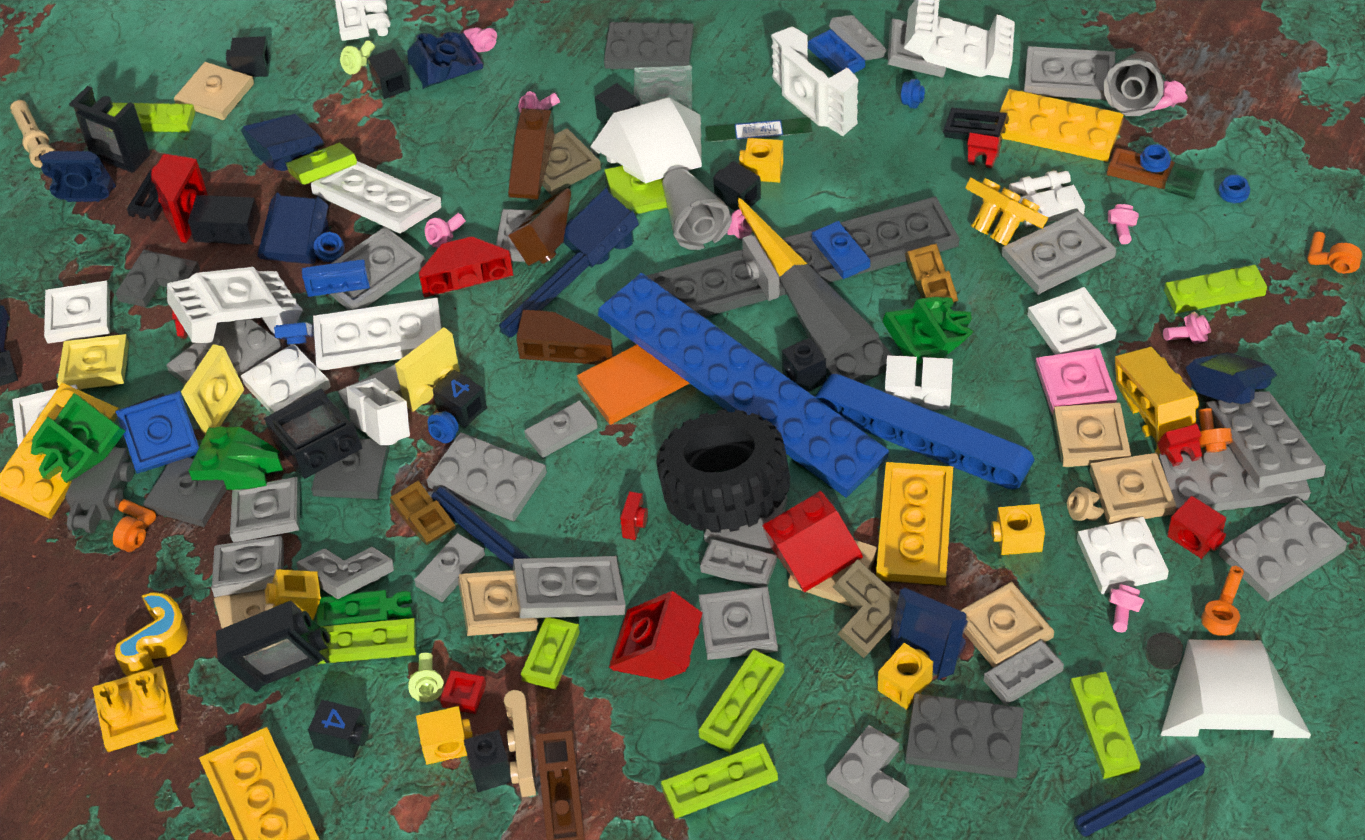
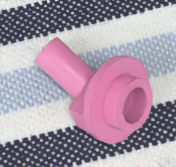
M476 27L466 29L463 32L477 52L489 51L496 44L497 32L492 28L482 30Z
M1174 80L1171 82L1165 81L1163 97L1152 111L1169 106L1174 107L1177 103L1186 102L1188 97L1185 93V87Z
M528 91L520 98L518 109L520 113L522 108L548 110L560 103V100L554 92L539 101L533 91Z
M1117 204L1114 209L1108 210V223L1116 225L1117 235L1121 244L1130 243L1132 238L1128 226H1136L1139 213L1133 211V206Z
M735 210L731 215L732 223L727 233L742 239L751 235L752 229L741 210Z
M457 213L447 222L441 218L430 219L425 226L426 239L430 245L439 248L441 244L451 242L454 237L452 233L466 221L460 213Z
M1192 312L1184 317L1186 326L1169 327L1163 330L1165 340L1191 338L1194 344L1206 342L1208 340L1207 334L1211 333L1206 317L1204 315L1199 316L1196 312Z
M1123 584L1119 585L1118 590L1111 588L1108 602L1116 605L1113 629L1115 631L1125 632L1127 630L1130 610L1139 612L1144 603V599L1138 597L1140 590Z

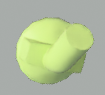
M365 41L360 50L354 46L345 47L340 57L343 70L348 74H356L362 66H367V58L375 49V45L370 41Z
M431 653L419 654L418 671L410 676L408 683L409 692L417 701L431 702L437 699L444 689L443 678L438 672L433 670V654Z

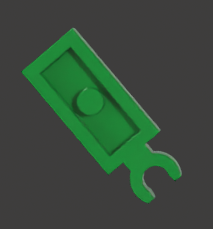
M386 590L348 594L340 599H336L333 596L321 597L317 608V625L322 627L388 621L390 617H395L398 620L413 618L411 607H400L403 604L412 603L411 593L409 591H401L388 598Z

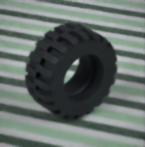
M717 410L715 414L709 415L708 412L700 414L699 418L695 420L690 418L682 423L680 429L675 428L669 434L668 439L664 440L657 455V470L667 509L677 520L687 526L691 524L692 528L700 531L709 529L711 532L721 533V530L729 529L732 532L740 530V527L745 525L751 527L758 523V519L769 517L774 512V507L778 508L789 491L790 473L783 437L772 423L766 419L763 420L760 415L754 413L747 415L742 410H735V412ZM733 468V469L728 470V471L716 472V471L723 470V469Z

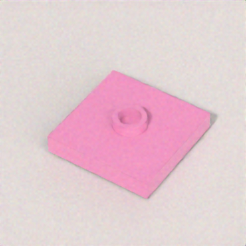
M1100 348L1036 358L1035 366L1052 414L1055 406L1117 402V395Z

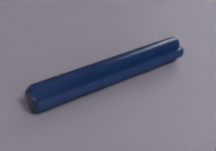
M577 252L499 324L501 333L508 338L513 337L518 332L523 310H542L590 265L587 255Z
M439 487L437 491L432 493L433 501L437 500L450 518L511 569H513L514 559L530 558L446 487Z
M1192 754L1077 815L1074 825L1081 836H1089L1203 775L1206 768L1205 764L1198 755Z

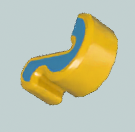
M157 592L141 595L154 621L116 644L115 656L126 676L155 668L151 659L169 657L177 653L186 643L188 628L178 604L170 596Z

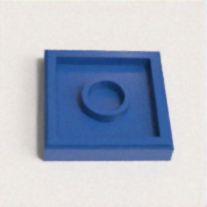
M180 391L116 411L120 426L126 430L123 435L136 474L196 455L199 446Z

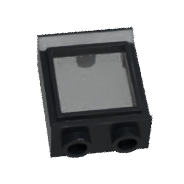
M86 86L69 103V106L75 109V115L88 151L97 155L101 161L134 173L151 155L133 103L129 102L115 117L107 114L113 108L111 98L103 96L96 102L93 89L90 86Z
M322 388L264 418L274 444L304 479L363 449L354 423L350 422L331 402Z
M291 600L216 631L218 662L255 692H258L266 684L316 665L320 661L330 662L328 647L331 646V639L327 630L317 625L306 611H302Z

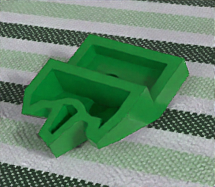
M947 297L916 299L913 309L885 312L882 323L903 355L917 357L916 365L923 364V357L944 358L973 333L970 328H967L972 320L971 312L952 310L953 299Z
M74 393L56 419L47 417L35 433L32 440L31 454H46L38 469L43 479H51L62 471L61 477L64 482L68 483L104 460L126 430L81 396Z
M220 426L208 428L188 471L192 481L223 480L227 490H244L267 486V479L264 474L281 471L283 466L278 455L280 451L266 441L241 427Z

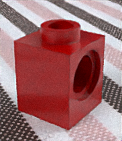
M1191 496L1172 515L1167 537L1202 559L1211 549L1216 551L1226 537V533L1223 532L1226 517Z

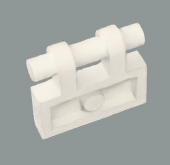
M335 0L342 41L368 37V29L375 28L380 36L388 34L390 21L388 15L385 14L387 10L386 0Z
M1054 170L1046 172L1045 176L1037 178L1023 177L1020 178L1019 182L1009 184V190L1016 194L1022 193L1023 196L1019 200L1020 203L1025 198L1040 206L1038 212L1048 217L1046 223L1063 219L1077 211L1084 214L1085 205L1075 186L1062 187L1061 185L1070 183L1068 171L1057 173ZM1043 188L1049 189V191H1044L1040 193H1036L1035 191ZM1024 220V224L1026 227L1035 226L1034 224Z

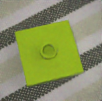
M337 143L286 163L288 172L301 184L305 185L356 165L357 160L352 151L341 143Z
M623 166L604 169L610 194L630 211L633 210L634 214L667 208L663 190L664 178L644 183L625 172Z

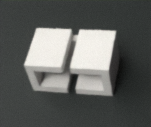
M887 355L885 393L913 404H921V407L927 409L950 410L953 359L923 357L922 387L915 386L917 357Z
M376 378L346 387L350 422H353L361 431L366 432L379 445H392L398 440L410 436L406 400L394 391H389V388Z

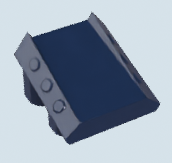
M446 32L443 34V37H436L429 33H420L417 36L416 42L407 50L408 65L412 66L421 81L422 89L483 69L482 61L464 33Z
M296 114L246 125L241 129L252 153L270 169L274 168L278 171L288 170L286 163L295 160L299 156H306L318 151L320 147L325 145L319 134Z
M49 151L39 157L42 162L41 169L43 174L52 178L49 188L50 192L58 199L66 200L67 202H99L101 199L107 198L110 191L116 187L99 157L91 151Z
M605 188L566 223L563 243L575 254L581 252L587 255L590 263L589 266L592 268L594 265L602 264L609 260L612 249H626L634 242L633 230L639 225V222L633 210L630 211Z
M277 192L270 201L257 257L264 260L314 264L318 258L314 253V242L319 235L329 231L326 217L329 205L318 196L316 199L281 196Z
M1229 352L1194 359L1186 367L1191 378V387L1197 390L1199 394L1227 403L1233 402L1237 404L1250 403L1255 398V389L1267 388L1271 384V380L1277 376L1268 364Z
M907 588L901 589L889 643L891 657L903 643H906L913 649H920L929 656L930 660L933 661V673L937 675L938 680L954 674L956 662L966 646V640L962 636L968 624L966 613Z

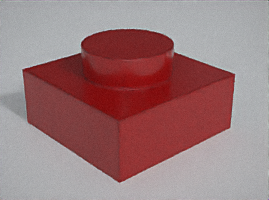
M629 491L620 517L622 537L636 540L639 529L646 526L648 508H644L642 493Z
M451 670L440 699L442 708L448 709L459 706L462 712L476 714L486 687L485 677Z

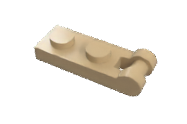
M512 690L504 697L508 722L514 728L513 730H507L509 752L516 751V761L510 762L512 784L519 783L522 797L535 796L536 784L526 698L521 691Z

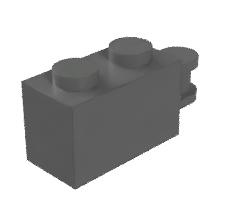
M114 447L104 460L72 480L65 495L71 508L67 518L68 530L76 531L78 528L85 529L87 533H94L100 519L112 520L116 508H119V504L123 500L125 487L134 476V465L131 463L125 448Z

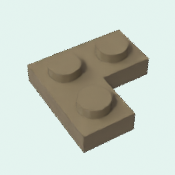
M857 559L834 584L833 588L858 610L837 635L864 658L892 628L899 596Z

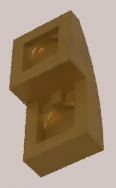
M937 243L905 253L921 298L947 297L952 298L953 303L959 301L950 272L945 271Z
M419 480L390 497L393 507L426 545L455 529V524L437 500L433 501Z

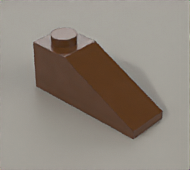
M525 108L521 110L515 135L508 190L509 197L539 198L555 137L551 110Z
M569 188L546 199L508 235L528 266L537 261L544 264L557 255L555 250L564 241L571 198Z
M523 310L516 337L520 359L598 365L614 357L612 340L556 312Z
M569 730L537 734L535 739L547 840H585L574 732Z

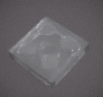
M692 65L635 68L634 96L640 100V105L669 97L692 110Z

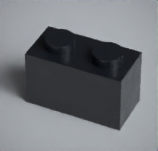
M196 195L188 224L194 242L253 245L261 217L255 197Z

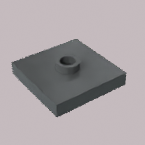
M359 439L363 449L315 473L311 489L313 496L379 499L390 445H379L373 439Z
M185 458L167 464L144 501V507L162 516L205 527L227 490L224 481H192L188 471L194 460L192 458Z

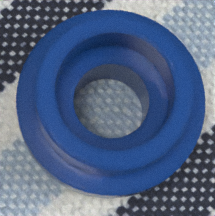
M912 79L910 82H904L901 89V100L903 105L916 109L924 101L925 89L918 79Z
M1149 145L1140 155V164L1147 171L1162 172L1170 166L1171 157L1168 150L1162 145Z
M1230 175L1220 183L1218 192L1220 197L1227 202L1241 203L1248 199L1250 187L1244 177Z
M325 232L319 235L314 242V253L323 261L334 262L344 253L343 240L333 232ZM331 246L334 250L327 251L324 249V247Z
M442 411L440 413L436 412L428 418L429 433L435 440L449 443L456 437L459 426L452 414Z

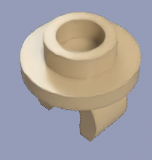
M1077 487L1067 500V509L1071 518L1077 521H1083L1086 518L1092 521L1097 520L1104 513L1103 508L1094 506L1100 499L1099 494L1091 492L1086 487Z

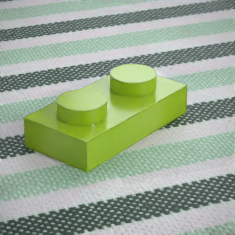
M551 617L544 619L521 672L523 682L556 690L580 633L579 624Z

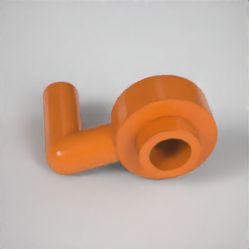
M1315 232L1313 234L1307 257L1309 264L1329 265L1332 269L1342 274L1352 273L1359 269L1362 251L1357 246L1350 243H1337L1331 247L1330 252H1322L1326 235L1322 232Z
M1212 409L1198 410L1200 432L1202 435L1199 439L1200 447H1205L1206 453L1226 451V445L1233 443L1231 428L1214 429Z
M123 499L118 509L120 512L130 516H126L119 521L114 530L112 541L115 547L126 552H132L143 544L146 537L145 529L156 520L157 516L153 510Z
M1239 566L1230 567L1219 600L1208 602L1201 616L1203 626L1214 635L1221 636L1234 633L1240 620L1239 611L1232 605L1244 574V570Z

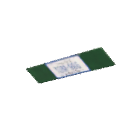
M810 117L705 127L707 142L813 132Z

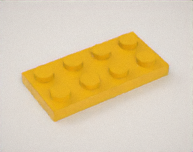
M1013 89L1008 90L1000 112L1007 113L1009 116V122L1005 124V134L1002 133L1003 139L1106 162L1110 159L1124 114Z
M64 383L60 384L0 473L1 497L49 519H52L65 499L72 481L64 482L61 477L62 471L51 479L42 478L38 469L46 454H31L33 436L47 417L56 419L74 393L81 396L114 422L118 418L116 411L119 410L118 407Z
M886 462L876 576L881 581L946 586L953 467Z
M267 727L199 757L235 840H319Z

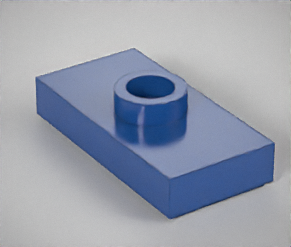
M831 29L808 41V49L836 74L846 68L851 70L853 74L865 68V59Z
M839 221L812 232V241L843 279L870 268V259Z
M364 259L302 268V277L308 297L370 288Z
M302 322L276 325L274 327L275 338L287 340V345L306 343V337H314V325Z

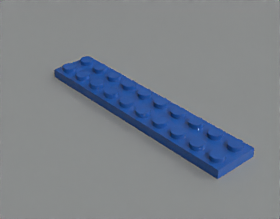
M643 273L636 276L599 307L598 316L725 410L728 412L742 410L747 415L754 413L760 415L763 420L766 419L772 423L783 437L786 454L845 498L888 458L889 450Z

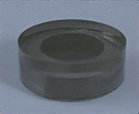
M1165 632L1156 633L1149 638L1145 655L1148 662L1154 667L1171 669L1180 663L1183 645L1173 634Z

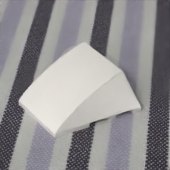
M669 97L612 114L590 146L591 152L596 155L604 154L607 161L611 164L618 162L623 165L625 172L644 183L665 178L669 172L675 169L682 168L688 171L702 167L701 116Z
M1188 640L1161 736L1198 737L1200 729L1271 730L1272 738H1310L1311 734L1261 641Z

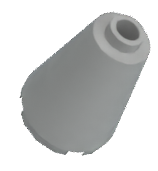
M1144 51L1134 53L1114 64L1108 71L1104 81V95L1108 104L1126 116H1141L1151 112L1160 102L1164 93V80L1157 61L1152 54Z
M675 169L665 176L663 190L673 235L680 246L689 250H700L705 248L703 245L713 240L715 244L721 240L728 232L732 223L728 206L686 169Z

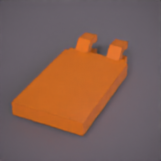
M638 345L577 375L578 384L609 425L690 384Z

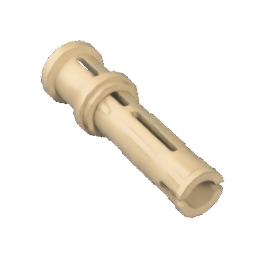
M23 100L14 101L10 106V111L23 135V147L30 153L29 159L35 167L41 168L42 162L39 155L41 154L42 156L49 151L55 150L49 145L47 134L39 130L27 102Z

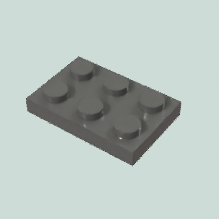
M610 22L604 57L605 69L690 71L694 24Z
M915 694L906 764L1016 779L1024 708Z

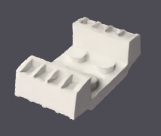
M915 0L908 9L904 49L923 56L926 62L978 77L986 75L1009 77L1013 56L1014 21L996 15L988 31L976 26L956 22L949 18L939 17V0Z
M789 27L772 34V78L782 88V96L807 117H810L818 126L829 127L841 136H844L858 123L857 77L851 70L846 68L828 78L823 71L818 70L809 63L807 35L802 31Z
M254 267L199 272L188 279L167 283V302L194 343L213 342L218 322L262 317L274 335V327L276 325L297 323L303 311L297 304L296 299L291 295L290 290L285 286L284 281L279 277L277 271H257Z

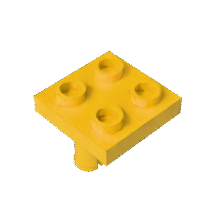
M973 178L969 179L965 189L980 196L983 201L971 227L988 235L1000 211H1002L1003 214L990 237L1003 245L1009 244L1020 222H1024V220L1043 229L1048 217L1038 212L1039 205L1025 198L1020 203V195L1005 187L1002 192H999L1001 186L987 178H984L982 183Z
M162 666L92 687L103 741L108 752L179 730L166 674Z

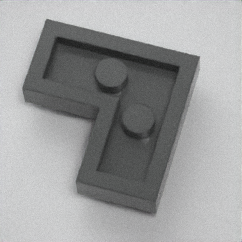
M143 250L116 292L118 301L147 307L159 286L167 287V283L190 278L195 273H199V264L197 261Z

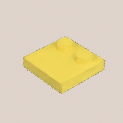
M444 327L395 363L402 397L407 401V408L412 412L432 399L434 396L433 389L441 379L446 378L453 370L460 373L453 334Z
M127 335L64 341L57 380L58 386L61 383L69 386L76 384L78 390H82L85 388L110 387L124 384L129 349Z
M212 345L181 391L204 435H206L208 428L220 427L244 391V387L224 346Z

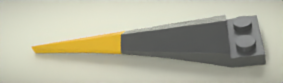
M739 198L738 207L777 271L779 281L807 337L812 339L826 358V375L839 374L863 383L885 373L887 355H893L881 342L879 334L759 215Z

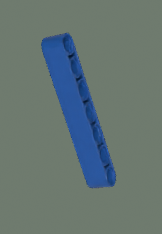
M839 374L828 376L815 398L864 432L1007 489H1018L1034 463L1032 453L1018 444Z

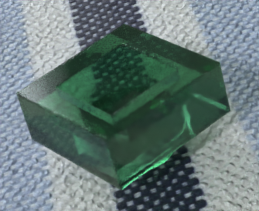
M1174 163L1166 181L1164 192L1194 200L1203 180L1204 171Z

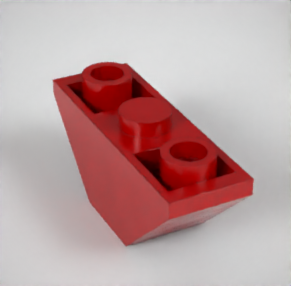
M471 236L441 244L418 274L423 297L425 298L513 276V269L509 250Z

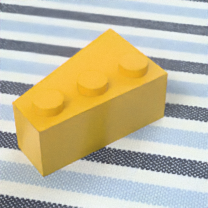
M1152 347L1115 356L1116 384L1132 413L1139 412L1146 425L1142 426V431L1145 437L1153 436L1157 445L1165 432L1196 424V409L1199 406L1198 397L1193 389L1190 390L1182 381L1181 376L1169 367L1164 357H1160ZM1157 445V449L1155 450V453H1157V455H1158V457H1159V454H1161V453H1160V450H1159L1158 445Z

